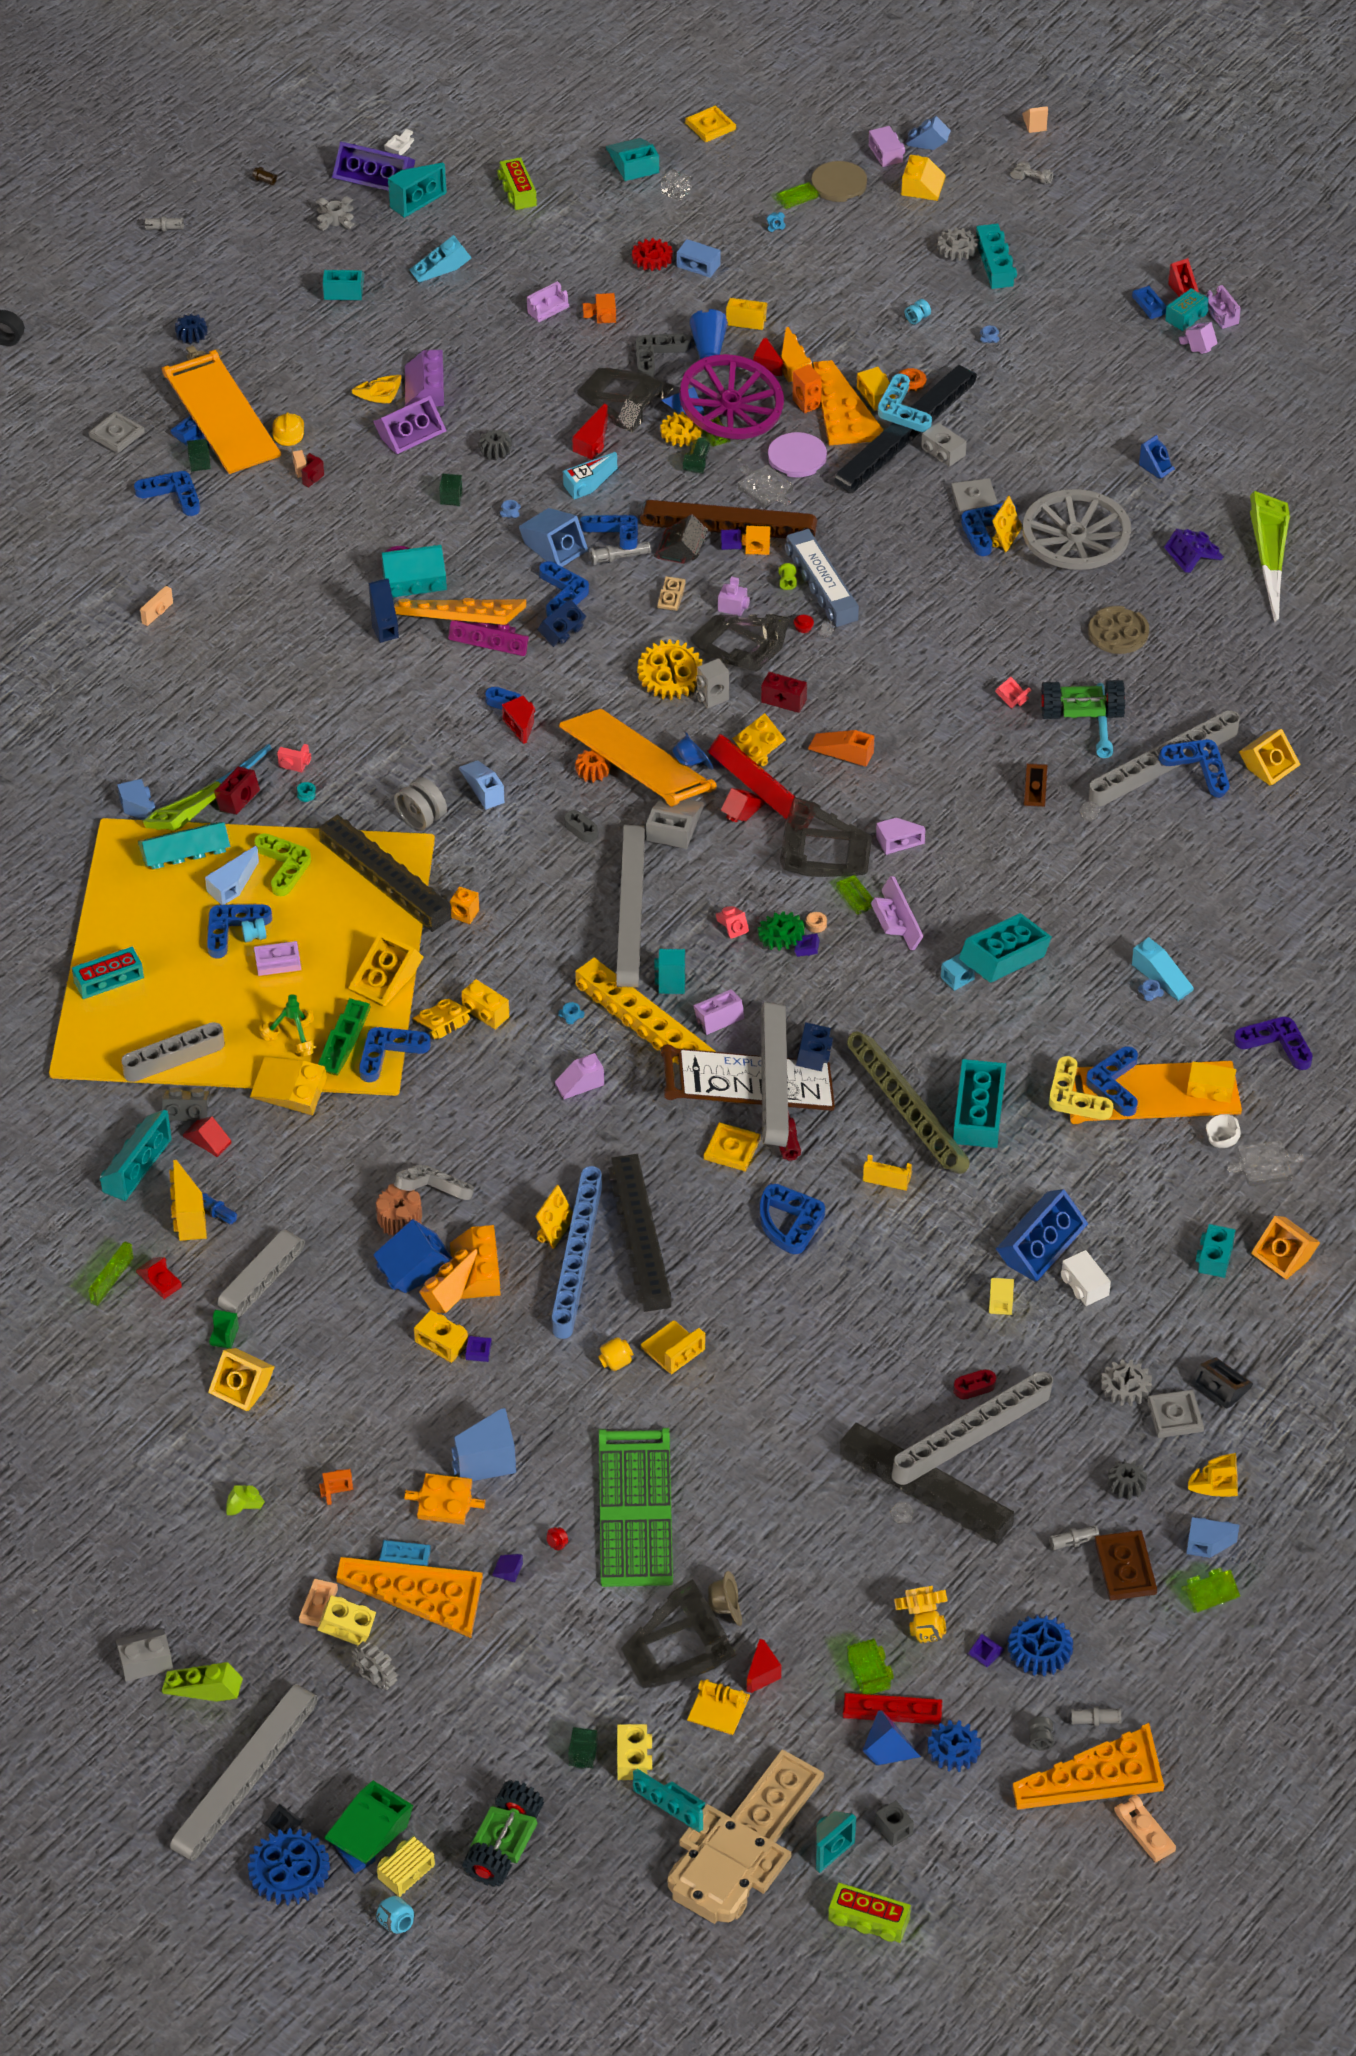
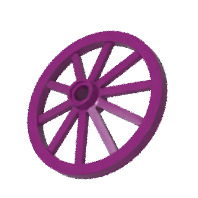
M713 355L695 362L683 375L679 390L682 408L691 421L713 435L729 439H748L766 433L778 422L784 405L783 391L776 377L761 364L737 355ZM730 366L728 390L724 389L712 367ZM736 367L754 373L738 391L734 390ZM705 370L718 393L693 379L694 376ZM759 377L770 388V390L742 397ZM689 384L714 400L690 398L688 393ZM770 396H774L775 399L774 409L746 404ZM693 405L719 408L706 416H702ZM743 411L770 416L758 424ZM720 414L727 416V427L718 425L711 420ZM737 415L750 427L734 428L733 416Z

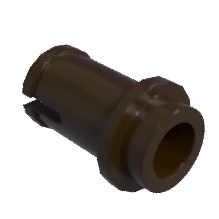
M256 167L253 171L252 177L256 181L260 180L272 186L275 185L277 181L276 174L265 171L263 167Z

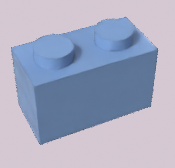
M686 239L677 251V267L711 278L720 266L721 250Z

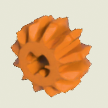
M592 749L589 752L584 750L583 754H578L575 763V769L579 778H583L585 782L588 780H592L593 783L595 780L602 782L603 777H608L611 768V762Z

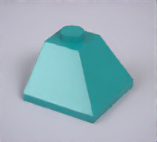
M834 1811L828 1817H822L817 1823V1872H822L855 1843L856 1816L854 1814Z

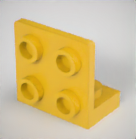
M673 1320L641 1343V1349L672 1375L705 1350V1332L698 1328L694 1332L689 1333Z

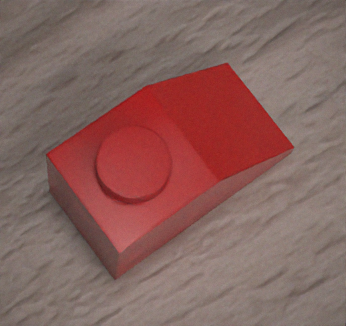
M524 696L502 704V718L523 744L527 743L534 724L535 707L532 702H528Z
M731 788L721 811L726 813V818L731 821H747L765 804V801L750 791Z

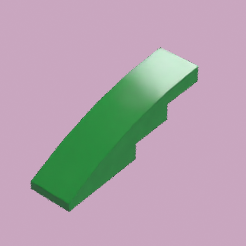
M349 998L344 1013L340 1014L335 1029L330 1032L318 1065L325 1066L326 1073L337 1076L340 1073L364 1026L371 1008L370 1003Z

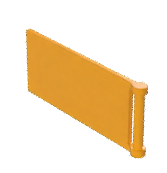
M216 350L170 367L168 365L162 367L164 377L168 379L228 474L281 456L280 450L220 360ZM209 361L213 362L211 364L173 376L174 373L207 363Z
M597 709L560 722V728L662 796L671 807L678 805L680 801L698 794L716 790L717 785L714 780L705 779L688 766L682 765L676 758L603 709ZM699 783L701 784L699 786L675 794V792H678L680 790L686 789Z
M1232 1061L1199 1062L1234 1068ZM1192 1062L1135 1065L1115 1081L1136 1097L1138 1101L1136 1113L1132 1116H1123L1113 1109L1112 1116L1106 1120L1241 1114L1242 1108L1236 1077L1231 1103L1187 1096ZM1065 1066L1064 1073H1068L1070 1066ZM1115 1066L1106 1067L1109 1071L1117 1070ZM1077 1067L1076 1076L1080 1075L1083 1093L1098 1096L1086 1085L1087 1072L1093 1067ZM1074 1081L1072 1091L1077 1092L1076 1084ZM1112 1089L1106 1091L1109 1095L1117 1094V1091ZM1070 1114L1072 1124H1080L1084 1121H1100V1119Z

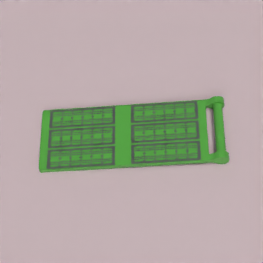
M669 1428L641 1431H606V1429H599L601 1586L673 1585ZM663 1439V1443L606 1444V1440Z

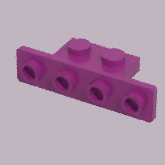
M452 620L449 630V640L520 656L527 654L529 637L515 633L516 628L511 627L509 623L502 625Z

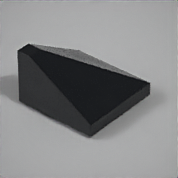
M279 1804L264 1824L278 1836V1830L281 1829L283 1834H287L289 1828L292 1831L301 1825L303 1820Z

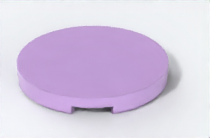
M794 432L781 435L770 444L768 449V461L774 470L786 473L789 477L799 478L813 475L827 460V450L824 443L817 437L807 433Z

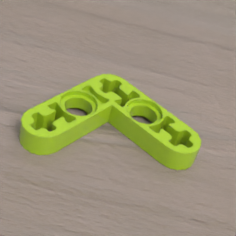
M259 834L254 840L258 853L284 862L273 877L271 886L273 894L285 896L290 893L310 865V850L270 834ZM281 848L288 849V851L285 853L278 852V850ZM289 869L296 870V872L293 874L286 873V871Z

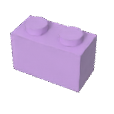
M890 126L869 131V147L882 167L903 162L905 147L903 143H900L896 132H893Z

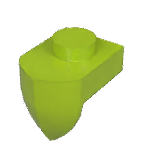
M234 1486L227 1498L226 1514L236 1515L243 1509H261L265 1501L254 1486Z

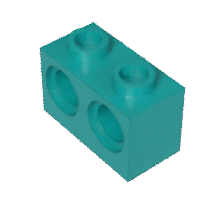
M1213 1224L1208 1225L1207 1233L1202 1232L1200 1245L1203 1246V1249H1198L1195 1263H1199L1198 1273L1222 1278L1226 1277L1236 1229Z

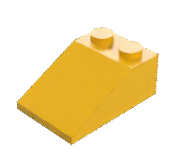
M379 932L348 989L385 1006L412 978L423 956L415 948Z
M264 1057L250 1098L313 1116L327 1079L325 1066L303 1060Z

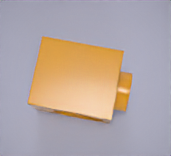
M746 526V534H742V546H746L745 554L769 555L770 526Z
M459 886L450 900L451 918L471 924L479 911V893Z

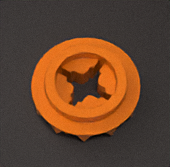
M907 368L897 373L905 374L909 377L910 384L907 392L910 390L916 392L917 389H923V386L926 385L927 378L921 370Z

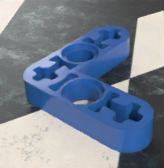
M185 471L141 479L134 484L135 495L138 498L144 499L176 492L185 515L194 516L200 512V503L189 473ZM160 483L167 484L166 486H158ZM183 492L191 493L189 495H182Z
M1003 503L972 509L962 513L961 525L974 552L979 556H987L992 552V540L985 527L994 525L992 520ZM991 514V515H993L994 517H992V518H987V517H985V515ZM978 531V532H981L982 534H980V535H974V534H972V532Z
M588 515L580 518L582 531L620 532V547L622 549L632 550L637 548L638 519L636 516Z
M551 561L543 562L540 565V578L562 590L546 605L547 617L567 602L563 600L564 598H572V601L577 605L589 594V583L586 579ZM561 578H568L569 580H568V581H560L559 579H561Z
M1205 739L1171 744L1161 749L1158 759L1165 766L1200 762L1208 790L1212 796L1221 798L1229 790V781L1218 746L1214 741ZM1183 749H1190L1193 756L1187 757L1184 755ZM1166 752H1168V755L1170 756L1173 755V757L1170 759L1169 756H1165ZM1208 765H1215L1218 768V772H1211Z
M264 904L216 905L212 907L209 912L207 940L209 955L212 958L218 959L227 954L229 926H241L242 921L254 922L258 918H263L264 925L269 924L272 921L271 908ZM245 913L246 916L243 918L236 917V914ZM216 929L224 930V932L221 934L213 933V931ZM216 942L220 943L219 949H216Z
M383 1027L372 1028L367 1034L359 1067L360 1078L364 1082H374L379 1078L386 1050L417 1054L428 1052L431 1048L430 1036L420 1031ZM379 1037L378 1044H375V1039ZM396 1038L405 1039L402 1043L394 1042ZM371 1052H377L379 1053V1056L372 1058L369 1057L368 1054ZM369 1065L373 1068L370 1073H368Z
M1129 1046L1119 1049L1090 1069L1086 1077L1088 1088L1099 1097L1110 1099L1113 1103V1109L1123 1116L1134 1115L1138 1105L1136 1097L1115 1081L1137 1064L1138 1052ZM1112 1065L1117 1067V1070L1109 1071L1106 1067ZM1112 1089L1117 1091V1094L1109 1095L1106 1091Z

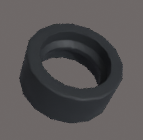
M0 310V323L7 325L14 332L7 333L0 329V345L14 346L20 341L25 326L20 317L8 310Z

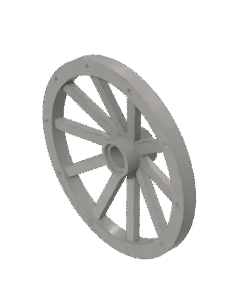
M1068 489L1047 494L1029 507L1023 520V537L1028 548L1043 561L1066 569H1093L1114 561L1126 550L1131 536V523L1125 510L1111 498L1088 490ZM1066 501L1070 524L1067 525L1049 506ZM1072 501L1091 503L1081 523L1076 522ZM1098 505L1112 513L1086 528ZM1043 510L1062 530L1033 520ZM1117 519L1122 527V531L1094 533ZM1031 527L1059 537L1036 540ZM1120 538L1119 542L1112 549L1093 542V540ZM1066 543L1056 554L1043 547L1045 545ZM1087 546L1103 554L1088 558L1084 547ZM1071 549L1078 551L1080 558L1064 557V555Z

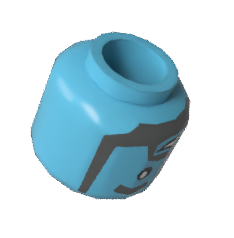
M391 1896L379 1904L376 1916L378 1922L386 1930L393 1934H400L406 1932L412 1926L414 1910L402 1898Z

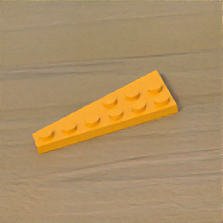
M832 360L813 362V369L822 377L821 409L829 446L872 442L884 431Z
M403 598L399 599L394 604L397 615L506 625L526 608V599L474 600L473 598H464L462 600H410Z
M340 1558L336 1576L337 1583L472 1638L483 1580L482 1572Z

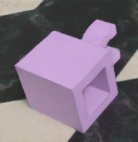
M1212 322L1196 323L1186 330V336L1179 337L1181 345L1189 343L1192 352L1200 351L1201 354L1211 351V348L1218 344Z
M731 576L730 584L724 583L718 596L719 612L741 616L744 609H748L750 597H747V588L738 586L739 578Z

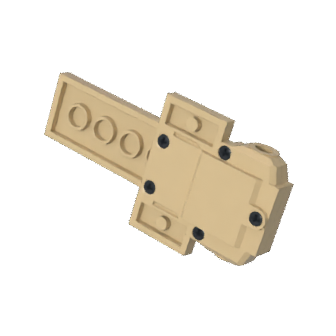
M782 1749L731 1817L707 1804L703 1809V1830L697 1832L689 1827L680 1839V1846L687 1849L688 1852L675 1863L668 1875V1888L673 1893V1900L714 1924L717 1921L729 1923L734 1919L740 1918L747 1906V1898L751 1888L764 1894L790 1860L791 1851L778 1845L776 1842L823 1780L824 1772Z

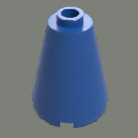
M709 309V312L702 313V310L690 317V328L700 360L705 357L720 355L728 325L726 315L721 311Z

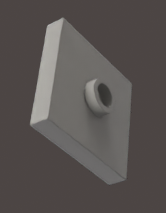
M115 411L89 431V437L119 453L145 432L144 427Z
M990 478L951 483V490L959 515L968 510L998 504Z
M1193 1390L1150 1395L1147 1397L1158 1438L1204 1432L1203 1421Z

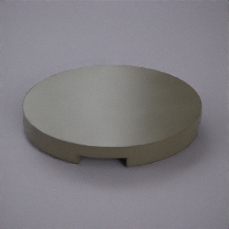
M828 162L819 166L812 174V188L820 194V197L829 201L846 202L849 198L861 196L867 187V175L864 170L850 162Z
M1110 606L1096 612V615L1093 616L1088 624V635L1092 643L1101 650L1114 654H1126L1144 646L1149 636V624L1140 612L1136 613L1125 609L1124 606Z

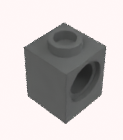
M895 1800L889 1805L884 1804L877 1810L875 1826L891 1846L894 1847L913 1835L914 1821Z

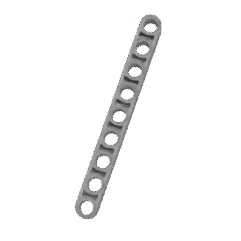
M1232 710L1225 711L1094 779L1089 786V803L1096 807L1104 806L1180 766H1165L1160 763L1158 755L1166 745L1210 739L1218 746L1234 738L1238 734L1239 714ZM1183 749L1184 755L1187 757L1193 756L1190 749ZM1166 752L1165 756H1169L1171 759L1173 755L1170 756L1168 755V752Z
M763 1002L760 1015L763 1144L786 1147L789 1133L785 1004Z
M1037 1372L897 1454L894 1458L892 1479L897 1484H908L1047 1402L1051 1395L1053 1377L1047 1372Z
M297 1684L291 1687L175 1834L171 1841V1850L191 1861L198 1858L313 1711L318 1701L316 1694Z

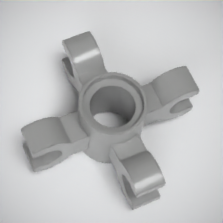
M346 196L341 202L330 201L329 203L322 197L318 199L316 203L320 207L317 208V211L321 215L317 217V220L321 223L317 227L323 231L328 228L329 224L332 226L343 224L347 229L352 228L354 223L350 220L354 216L346 212L353 210L354 207L350 205L353 199Z

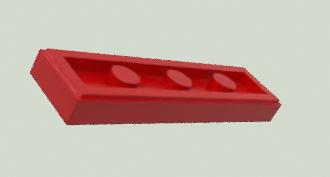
M845 1693L843 1718L875 1720L878 1711L882 1710L893 1722L939 1725L942 1718L943 1699Z

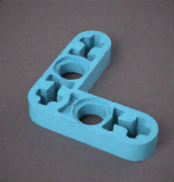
M905 374L895 375L878 405V416L884 420L925 432L932 425V417L928 413L901 404L909 389L910 379ZM895 394L898 396V398L892 399L889 397V395ZM908 414L910 417L902 418L900 415Z

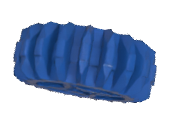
M1036 1614L1034 1619L1027 1616L1025 1622L1019 1620L1017 1626H1013L1011 1634L1008 1636V1651L1011 1661H1016L1015 1665L1017 1668L1023 1667L1024 1673L1029 1670L1032 1671L1034 1676L1037 1672H1041L1043 1677H1045L1048 1671L1053 1675L1056 1673V1669L1062 1671L1064 1664L1069 1663L1070 1657L1073 1654V1639L1070 1637V1630L1065 1629L1064 1623L1057 1624L1058 1620L1056 1617L1053 1620H1049L1047 1614L1044 1618H1039L1038 1614ZM1041 1641H1043L1040 1650H1038V1646H1040Z

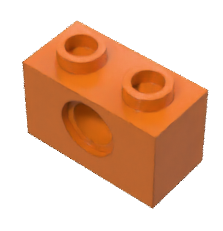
M810 364L793 371L792 400L804 414L821 407L822 377Z

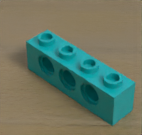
M998 223L976 226L978 250L991 289L1013 287L1014 279L1017 278L1016 267H1013L1012 255H1009L1008 243H1005L1004 231L1000 230Z

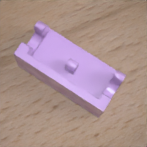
M558 281L527 296V313L538 322L569 308L567 291L561 292V284Z
M1223 285L1218 286L1215 296H1212L1213 293L1209 290L1207 293V298H1209L1208 312L1219 326L1224 329L1239 324L1241 307Z
M732 989L693 1005L698 1025L702 1024L703 1032L706 1035L744 1019L742 1000Z

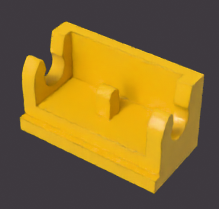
M736 298L729 299L726 306L728 326L764 329L767 302Z
M868 1154L867 1161L864 1163L863 1181L907 1191L912 1176V1164L907 1163V1168L905 1169L873 1162V1155Z

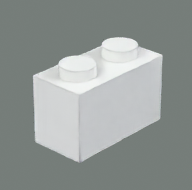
M1086 1250L1063 1260L1061 1277L1066 1284L1068 1283L1071 1286L1077 1299H1081L1088 1306L1109 1296L1111 1281Z

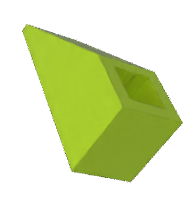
M228 1662L167 1671L162 1693L216 1702L237 1699L243 1678Z

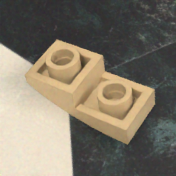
M665 577L657 608L678 610L686 585L685 579Z

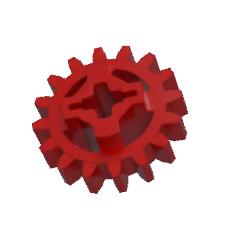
M654 238L651 241L644 239L643 243L638 241V246L634 245L632 250L633 263H637L638 268L643 266V270L648 268L653 271L654 268H657L660 271L661 267L667 268V264H671V259H673L672 246H668L667 241L662 243L661 239L658 241Z

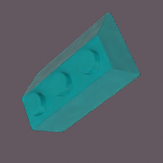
M442 545L382 553L383 579H389L392 597L447 590Z

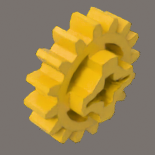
M674 412L672 417L667 415V420L663 419L660 425L662 438H665L666 443L672 442V446L679 444L680 447L683 444L690 446V442L696 444L697 439H701V434H703V429L691 421L687 415H684V412L678 415Z
M933 1586L905 1590V1597L894 1599L896 1610L908 1609L909 1614L937 1610L936 1603L948 1601L946 1590L933 1591Z

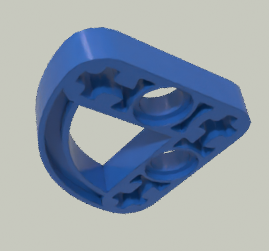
M770 1184L765 1188L760 1201L762 1228L768 1238L782 1250L790 1254L802 1253L825 1217V1205L820 1200L782 1185ZM792 1200H798L801 1204L798 1206H792L789 1204V1202ZM770 1206L798 1217L787 1235H784L774 1225L769 1213ZM811 1211H815L813 1218L811 1217ZM802 1224H808L811 1226V1228L808 1230H802L799 1226ZM797 1236H799V1243H795Z

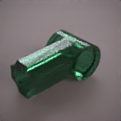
M699 437L693 441L689 453H686L683 459L682 468L684 471L703 474L706 457L710 449V443L705 438Z

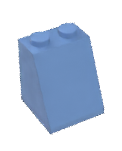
M547 508L519 526L525 545L546 561L554 562L561 567L588 551L577 515Z
M505 1408L496 1411L454 1437L455 1447H451L454 1475L459 1474L461 1478H469L472 1481L516 1473L515 1445Z

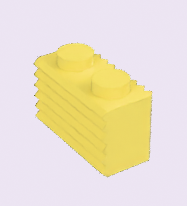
M415 1836L411 1837L408 1841L404 1840L397 1846L395 1853L390 1857L386 1856L381 1859L377 1866L378 1879L397 1896L401 1897L406 1890L412 1887L413 1884L435 1866L434 1853L429 1848H426L422 1842H419Z

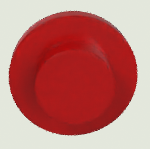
M799 615L794 619V627L800 633H807L814 626V620L809 615Z
M552 1527L548 1530L547 1543L551 1548L560 1551L567 1545L568 1536L563 1528Z

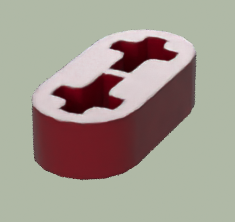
M983 1369L960 1376L954 1382V1394L959 1399L965 1400L989 1393L995 1389L996 1375L991 1370Z

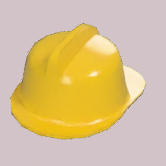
M286 412V414H282L274 419L273 438L278 444L292 446L303 439L304 421L300 416Z

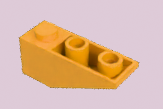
M786 327L781 359L783 361L782 373L788 383L793 382L794 370L809 364L812 366V362L809 357H806L802 345H799L795 333L793 334L790 328Z
M461 1248L456 1251L454 1258L450 1262L443 1264L439 1268V1272L424 1283L425 1286L419 1293L430 1310L435 1313H447L461 1299L478 1252L476 1248Z

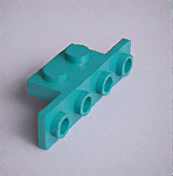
M639 1769L633 1771V1790L695 1831L700 1832L703 1830L704 1801L672 1781L663 1785Z

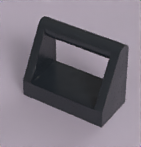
M1217 1357L1199 1364L1190 1382L1226 1409L1232 1407L1253 1386L1251 1381ZM1217 1368L1219 1371H1221L1222 1373H1224L1226 1376H1228L1229 1378H1231L1233 1381H1235V1382L1238 1383L1239 1385H1235L1234 1383H1232L1230 1380H1228L1227 1378H1225L1223 1375H1221L1220 1373H1218V1372L1215 1371L1214 1369Z

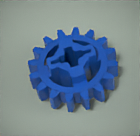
M948 1720V1726L939 1723L938 1730L932 1729L931 1736L928 1737V1754H932V1762L939 1761V1768L946 1765L949 1772L952 1770V1767H956V1770L961 1772V1766L969 1769L970 1762H977V1756L981 1754V1738H977V1730L970 1731V1724L963 1727L960 1720L956 1725H953L952 1721Z

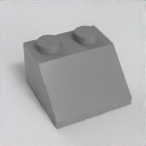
M163 1628L115 1640L126 1682L173 1670L171 1653Z

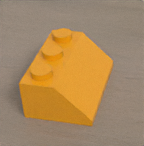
M494 1225L471 1227L450 1242L452 1258H454L455 1252L461 1248H476L478 1251L461 1299L501 1296Z

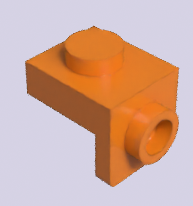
M351 1469L322 1473L323 1483L319 1484L321 1498L326 1497L327 1505H332L331 1494L353 1490Z

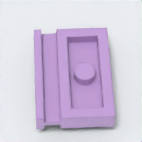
M297 941L254 947L258 976L301 970Z

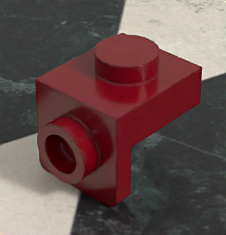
M311 453L306 455L307 466L301 470L302 484L308 488L324 476L323 460Z

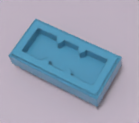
M383 1540L379 1561L428 1567L431 1545Z

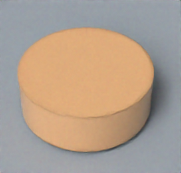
M821 912L809 913L806 916L805 926L810 932H822L827 927V918Z

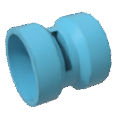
M919 299L914 305L907 307L904 313L906 319L915 325L922 318H926L931 314V308L927 301Z
M258 918L254 922H241L245 943L251 942L256 938L260 940L266 939L263 918Z

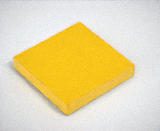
M716 105L685 118V123L705 143L736 130V124Z
M719 1122L704 1153V1160L746 1172L761 1140V1134Z

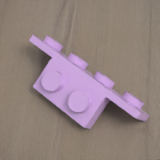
M890 876L882 888L885 899L874 898L871 905L885 934L903 936L909 949L915 950L921 942L923 934L896 878Z

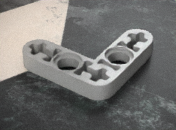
M421 1164L398 1172L394 1180V1186L402 1190L412 1191L428 1184L464 1200H471L475 1189L469 1183Z

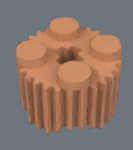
M393 1183L385 1189V1192L382 1191V1194H379L376 1202L377 1221L380 1227L384 1229V1233H388V1236L392 1235L393 1237L412 1219L422 1224V1206L418 1192L415 1190L406 1191L399 1189Z

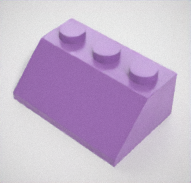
M423 350L405 365V406L430 395L435 406H444L443 350Z
M431 395L373 421L381 439L395 454H399L446 432V428Z

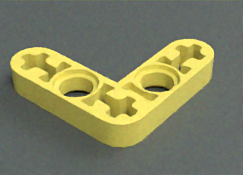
M1070 1056L1061 1057L1057 1063L1050 1092V1108L1059 1112L1100 1120L1109 1119L1113 1113L1112 1101L1108 1098L1072 1091L1077 1072V1061ZM1065 1066H1070L1068 1073H1064ZM1066 1081L1069 1085L1065 1087L1060 1086L1058 1082ZM1058 1094L1062 1095L1061 1102L1057 1101ZM1081 1101L1085 1102L1087 1106L1078 1107L1075 1103Z

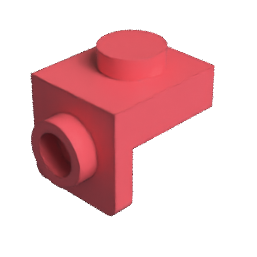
M1010 677L995 692L1012 709L1017 704L1022 706L1029 699L1027 695L1030 693L1031 688L1028 687L1024 691Z
M304 744L300 751L280 747L277 752L279 767L302 772L311 761V753H309V746L307 744Z
M728 906L723 908L722 912L716 913L717 922L726 926L729 938L733 939L749 932L745 912L734 906Z

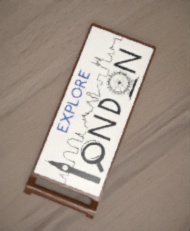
M668 1044L661 1047L666 1082L664 1096L667 1100L687 1098L762 1105L761 1056L678 1049ZM674 1056H678L681 1090L677 1089L674 1084L672 1061ZM787 1058L788 1107L833 1111L835 1103L830 1063H824L821 1072L796 1066L797 1059Z

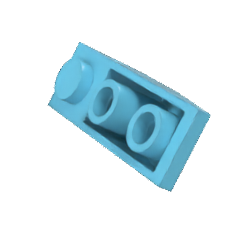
M453 235L409 270L420 283L459 269L471 259V256Z

